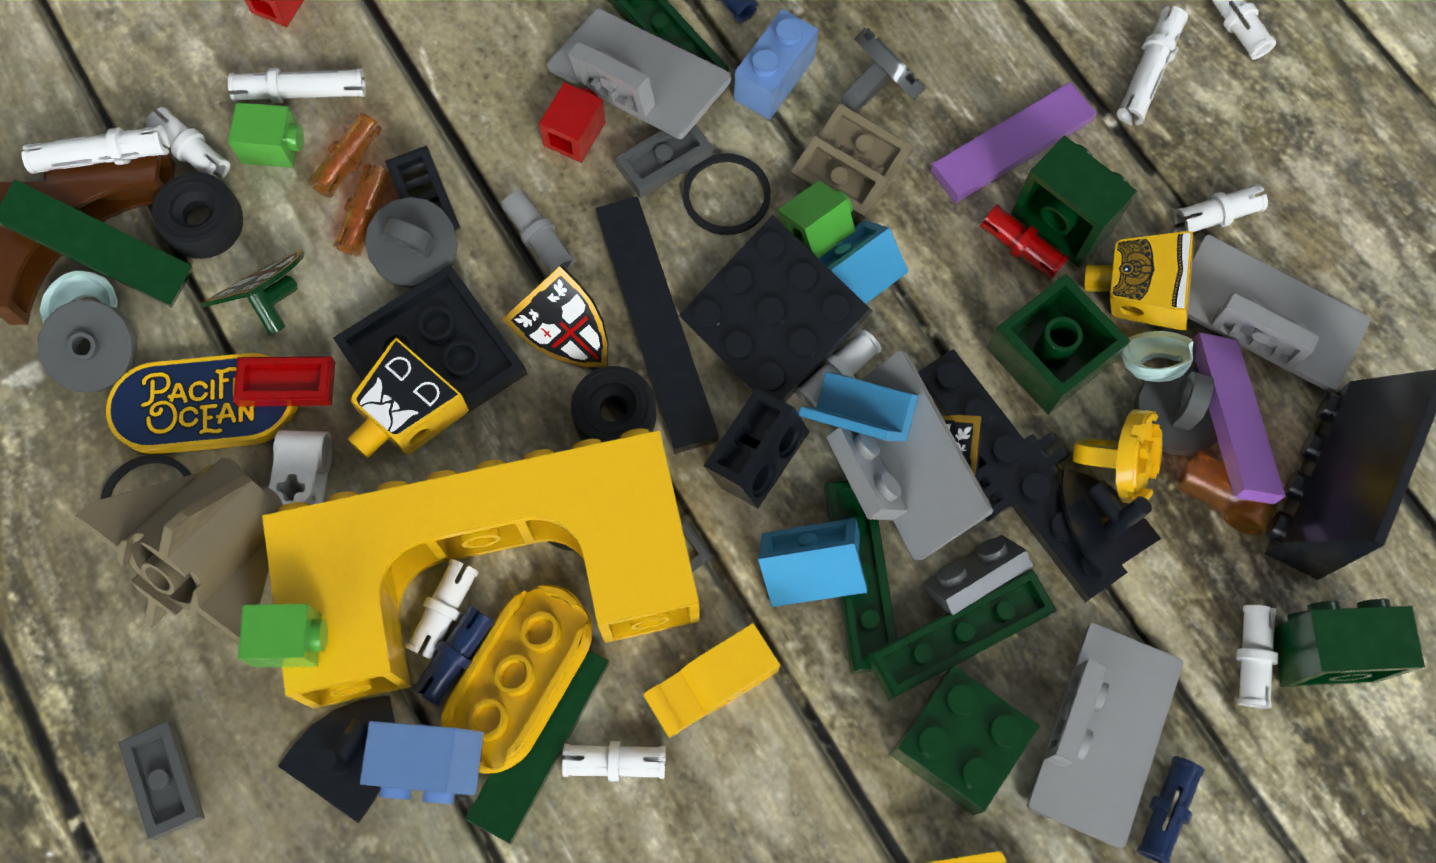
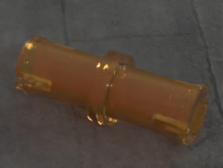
M358 113L354 122L341 139L333 140L328 147L329 155L308 179L309 184L314 186V190L325 197L332 198L348 173L359 168L363 162L361 156L382 131L381 127L376 125L377 122L366 114Z
M370 164L364 165L363 173L353 198H347L344 206L347 214L337 239L333 243L337 250L351 256L352 253L356 257L361 256L368 225L379 210L378 207L391 179L390 173L384 168L373 165V167Z

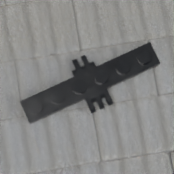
M954 349L918 371L942 416L969 415L983 417L979 454L980 466L982 468L978 470L977 481L984 487L983 492L987 499L992 498L996 503L992 505V514L985 518L987 523L1012 507L1085 603L1128 573L1121 565L1101 578L1074 540L1063 511L1060 494L1061 486L1055 479L1062 472L1057 464L1065 460L1071 453L1064 446L1052 455H1049L1046 449L1059 440L1054 431L1039 441L1034 434L1024 439Z

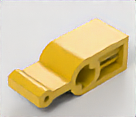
M754 623L691 661L675 675L646 691L643 696L670 739L704 716L719 710L779 671L780 664Z

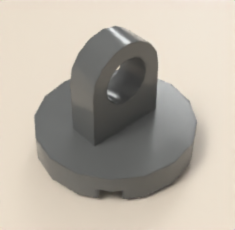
M864 28L854 40L875 62L849 88L841 99V102L847 108L856 113L869 103L891 79L914 100L925 90V85L918 78L915 79L913 77L912 71L879 38L876 39V35L869 28Z
M407 197L393 200L376 212L368 225L365 245L370 262L383 278L396 286L412 289L448 265L452 266L454 264L458 240L454 225L443 209L428 200Z
M1190 366L1180 378L1165 382L1145 381L1141 385L1134 400V409L1156 412L1158 415L1157 421H1152V423L1160 424V429H1162V451L1170 455L1189 457L1208 450L1218 441L1208 408L1214 389V378L1212 376L1198 373L1196 367Z

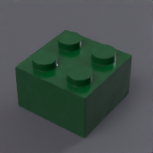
M1064 135L1030 170L1011 215L1027 228L1032 225L1038 229L1037 235L1063 255H1067L1069 257L1068 260L1080 268L1113 232L1137 190L1130 186L1121 174L1109 170L1096 160L1087 148L1080 144H1075Z
M1065 274L997 326L986 348L1045 413L1049 415L1112 365L1130 343V340L1079 286Z
M1371 599L1358 602V608L1341 609L1339 601H1323L1307 605L1308 611L1288 614L1287 622L1274 627V651L1278 653L1277 668L1281 687L1378 683L1425 668L1413 606H1391L1389 599Z
M953 665L943 674L890 753V756L967 812L976 815L986 811L1040 725Z

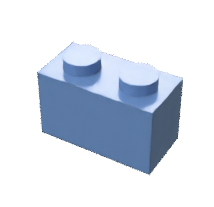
M781 9L735 70L734 100L770 120L815 59L819 29Z
M369 721L360 785L381 787L379 797L411 800L412 790L423 791L422 802L454 804L455 794L476 795L484 732L450 727Z

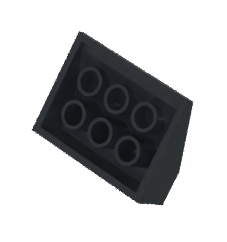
M1436 369L1350 381L1335 394L1329 392L1323 398L1316 412V417L1321 419L1318 428L1308 435L1300 450L1299 455L1305 458L1299 471L1293 472L1284 487L1285 495L1288 499L1283 511L1279 510L1267 527L1266 536L1271 539L1264 554L1319 580L1385 545L1436 416Z

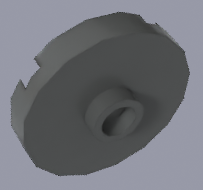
M74 300L58 307L44 321L38 337L39 358L46 373L60 386L75 392H103L112 388L125 373L133 369L135 349H138L137 335L130 320L116 307L95 300ZM84 338H87L91 345L90 351L87 354H83L80 350V342Z

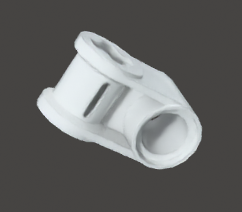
M280 430L277 432L273 446V466L268 488L272 489L280 497L283 505L292 502H305L309 505L324 502L327 477L333 456V444L330 433L328 431Z

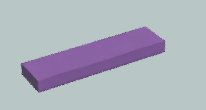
M1069 82L934 162L930 172L956 204L1056 144L1064 135L1067 137L1094 120L1097 113L1075 86Z
M1199 332L1192 339V352L1198 373L1214 378V389L1208 408L1234 498L1276 504L1286 495L1238 340Z

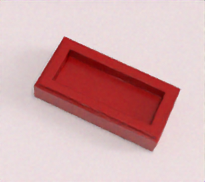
M332 356L238 357L233 402L238 407L332 406L336 362Z

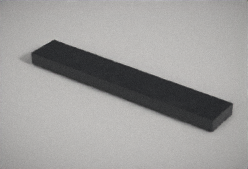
M638 196L595 208L674 454L718 442L719 435Z

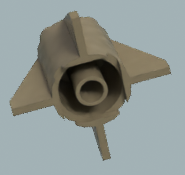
M221 458L216 464L208 465L199 473L90 502L75 515V521L117 551V558L122 568L130 562L132 568L138 574L131 582L137 590L148 598L144 623L152 628L167 612L177 615L182 609L189 610L187 617H193L198 612L239 643L243 605H260L269 572L262 515L278 512V508L283 503L272 489L268 487L260 488L253 480L243 474L242 469L236 462L229 458Z

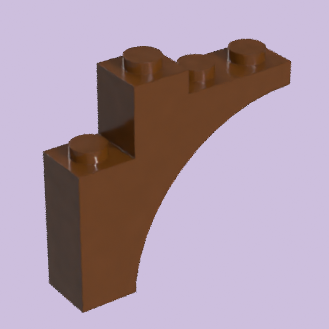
M169 154L131 159L130 163L124 165L105 162L68 169L50 170L43 172L45 182L22 183L99 221L105 222L128 210L153 204L160 189L174 178L176 163ZM0 182V204L13 182ZM0 226V317L9 325H28L37 293L45 277L62 255Z

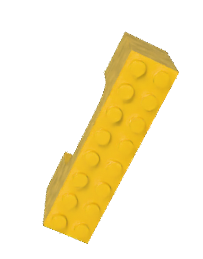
M644 428L633 429L623 433L620 436L621 439L601 442L599 439L582 440L572 446L573 449L556 453L549 449L535 450L527 453L523 460L505 463L503 460H488L476 465V470L458 474L452 470L437 471L429 474L425 481L407 484L405 481H390L379 485L377 491L359 495L353 491L339 492L330 495L327 502L313 505L305 502H292L280 506L278 512L262 515L273 604H309L322 614L321 619L326 620L328 628L327 646L324 652H319L318 667H282L285 695L316 709L412 687L401 621V605L406 590L413 580L428 568L449 562L450 558L461 560L539 542L551 541L561 543L573 549L584 560L597 625L604 643L700 622L698 595L660 430L649 432L648 429Z

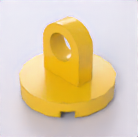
M1133 409L1125 420L1119 441L1108 439L1075 440L1073 461L1083 465L1116 469L1117 492L1122 503H1130L1139 496L1149 500L1154 491H1152L1153 489L1146 488L1149 478L1156 479L1160 471L1162 457V429H1160V424L1152 423V421H1157L1158 415L1154 411Z

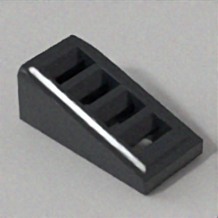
M427 145L385 161L400 199L410 197L408 191L432 182L435 189L416 195L413 198L428 201L439 198L441 204L437 206L443 209L453 223L455 231L461 229ZM425 167L427 168L428 174L404 182L402 176Z

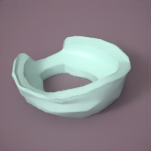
M75 270L66 273L51 283L43 294L39 309L42 323L44 324V321L58 307L84 297H94L99 299L101 303L117 308L118 299L114 288L105 277L92 272Z
M1161 330L1144 332L1129 337L1130 343L1121 353L1125 367L1138 379L1150 382L1172 381L1183 376L1191 366L1193 361V340L1175 332ZM1155 358H1167L1181 362L1164 368L1142 365L1145 361Z

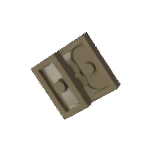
M839 103L819 136L814 135L791 170V174L809 185H813L820 180L835 191L841 190L851 201L853 211L866 218L913 152V146Z

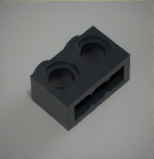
M756 388L703 466L723 490L759 508L810 431L801 417L798 416L799 414L795 407Z

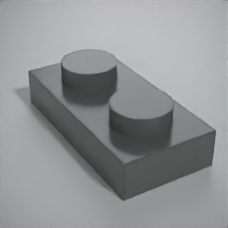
M695 124L683 139H677L661 130L615 157L616 167L638 197L642 198L713 155V146Z
M1000 535L982 542L977 550L959 561L943 566L936 575L924 581L923 585L928 597L953 616L1033 565L1026 549Z
M164 722L118 742L148 839L157 840L205 819L174 723Z

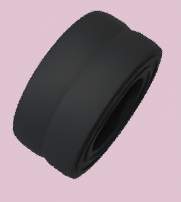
M192 172L173 178L160 189L153 203L152 216L156 229L172 249L189 258L206 259L222 254L237 241L242 231L243 213L239 202L223 181L207 173ZM198 207L209 208V216L203 223L197 225L187 223L188 215L192 210Z
M607 366L592 371L580 381L572 396L571 415L576 432L581 440L599 439L601 442L621 439L620 436L623 433L633 429L644 428L648 429L649 432H653L656 423V403L650 385L641 375L625 367ZM611 400L623 402L628 409L625 417L616 422L607 421L600 414L603 405Z

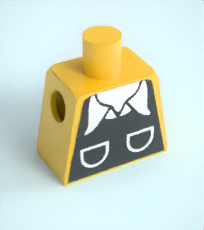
M395 338L351 397V403L365 421L347 440L367 459L387 440L403 454L409 455L463 417L469 409L462 394L399 339Z

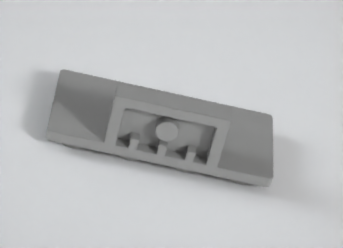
M596 9L547 63L549 71L578 87L592 90L604 101L677 139H683L732 81L730 72L602 9Z
M1211 235L1205 236L1193 257L1188 319L1225 338L1238 340L1239 345L1328 392H1334L1338 389L1371 322L1369 316Z
M897 351L861 380L918 395L907 442L885 441L843 428H837L826 438L867 519L893 520L914 560H923L991 515L993 508L908 353Z
M1092 623L1089 625L1030 792L1027 808L1117 848L1125 847L1183 667L1182 659L1098 624Z

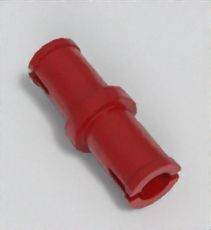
M998 204L993 207L985 217V221L979 226L1012 249L1009 254L1016 259L1021 256L1050 280H1052L1069 258L1037 235L1038 229L1032 225L1027 228Z

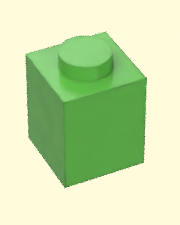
M236 103L228 143L241 164L293 168L296 151H301L303 148L304 132L302 126L298 125L289 106Z
M820 180L778 209L782 224L818 259L856 232L851 216L853 206L849 198L841 190L835 191Z
M309 604L243 605L238 659L254 668L318 667L319 652H324L327 646L328 628L326 620L321 619L322 614Z

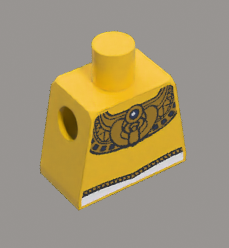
M1193 231L1120 239L1115 244L1113 265H1086L1085 291L1110 292L1111 312L1116 318L1177 330H1187L1193 260Z

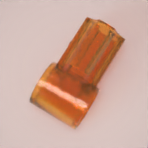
M1198 451L1192 457L1178 481L1179 485L1177 488L1224 513L1223 519L1227 524L1249 535L1260 536L1265 533L1279 503L1269 504L1234 498L1225 464L1201 451Z

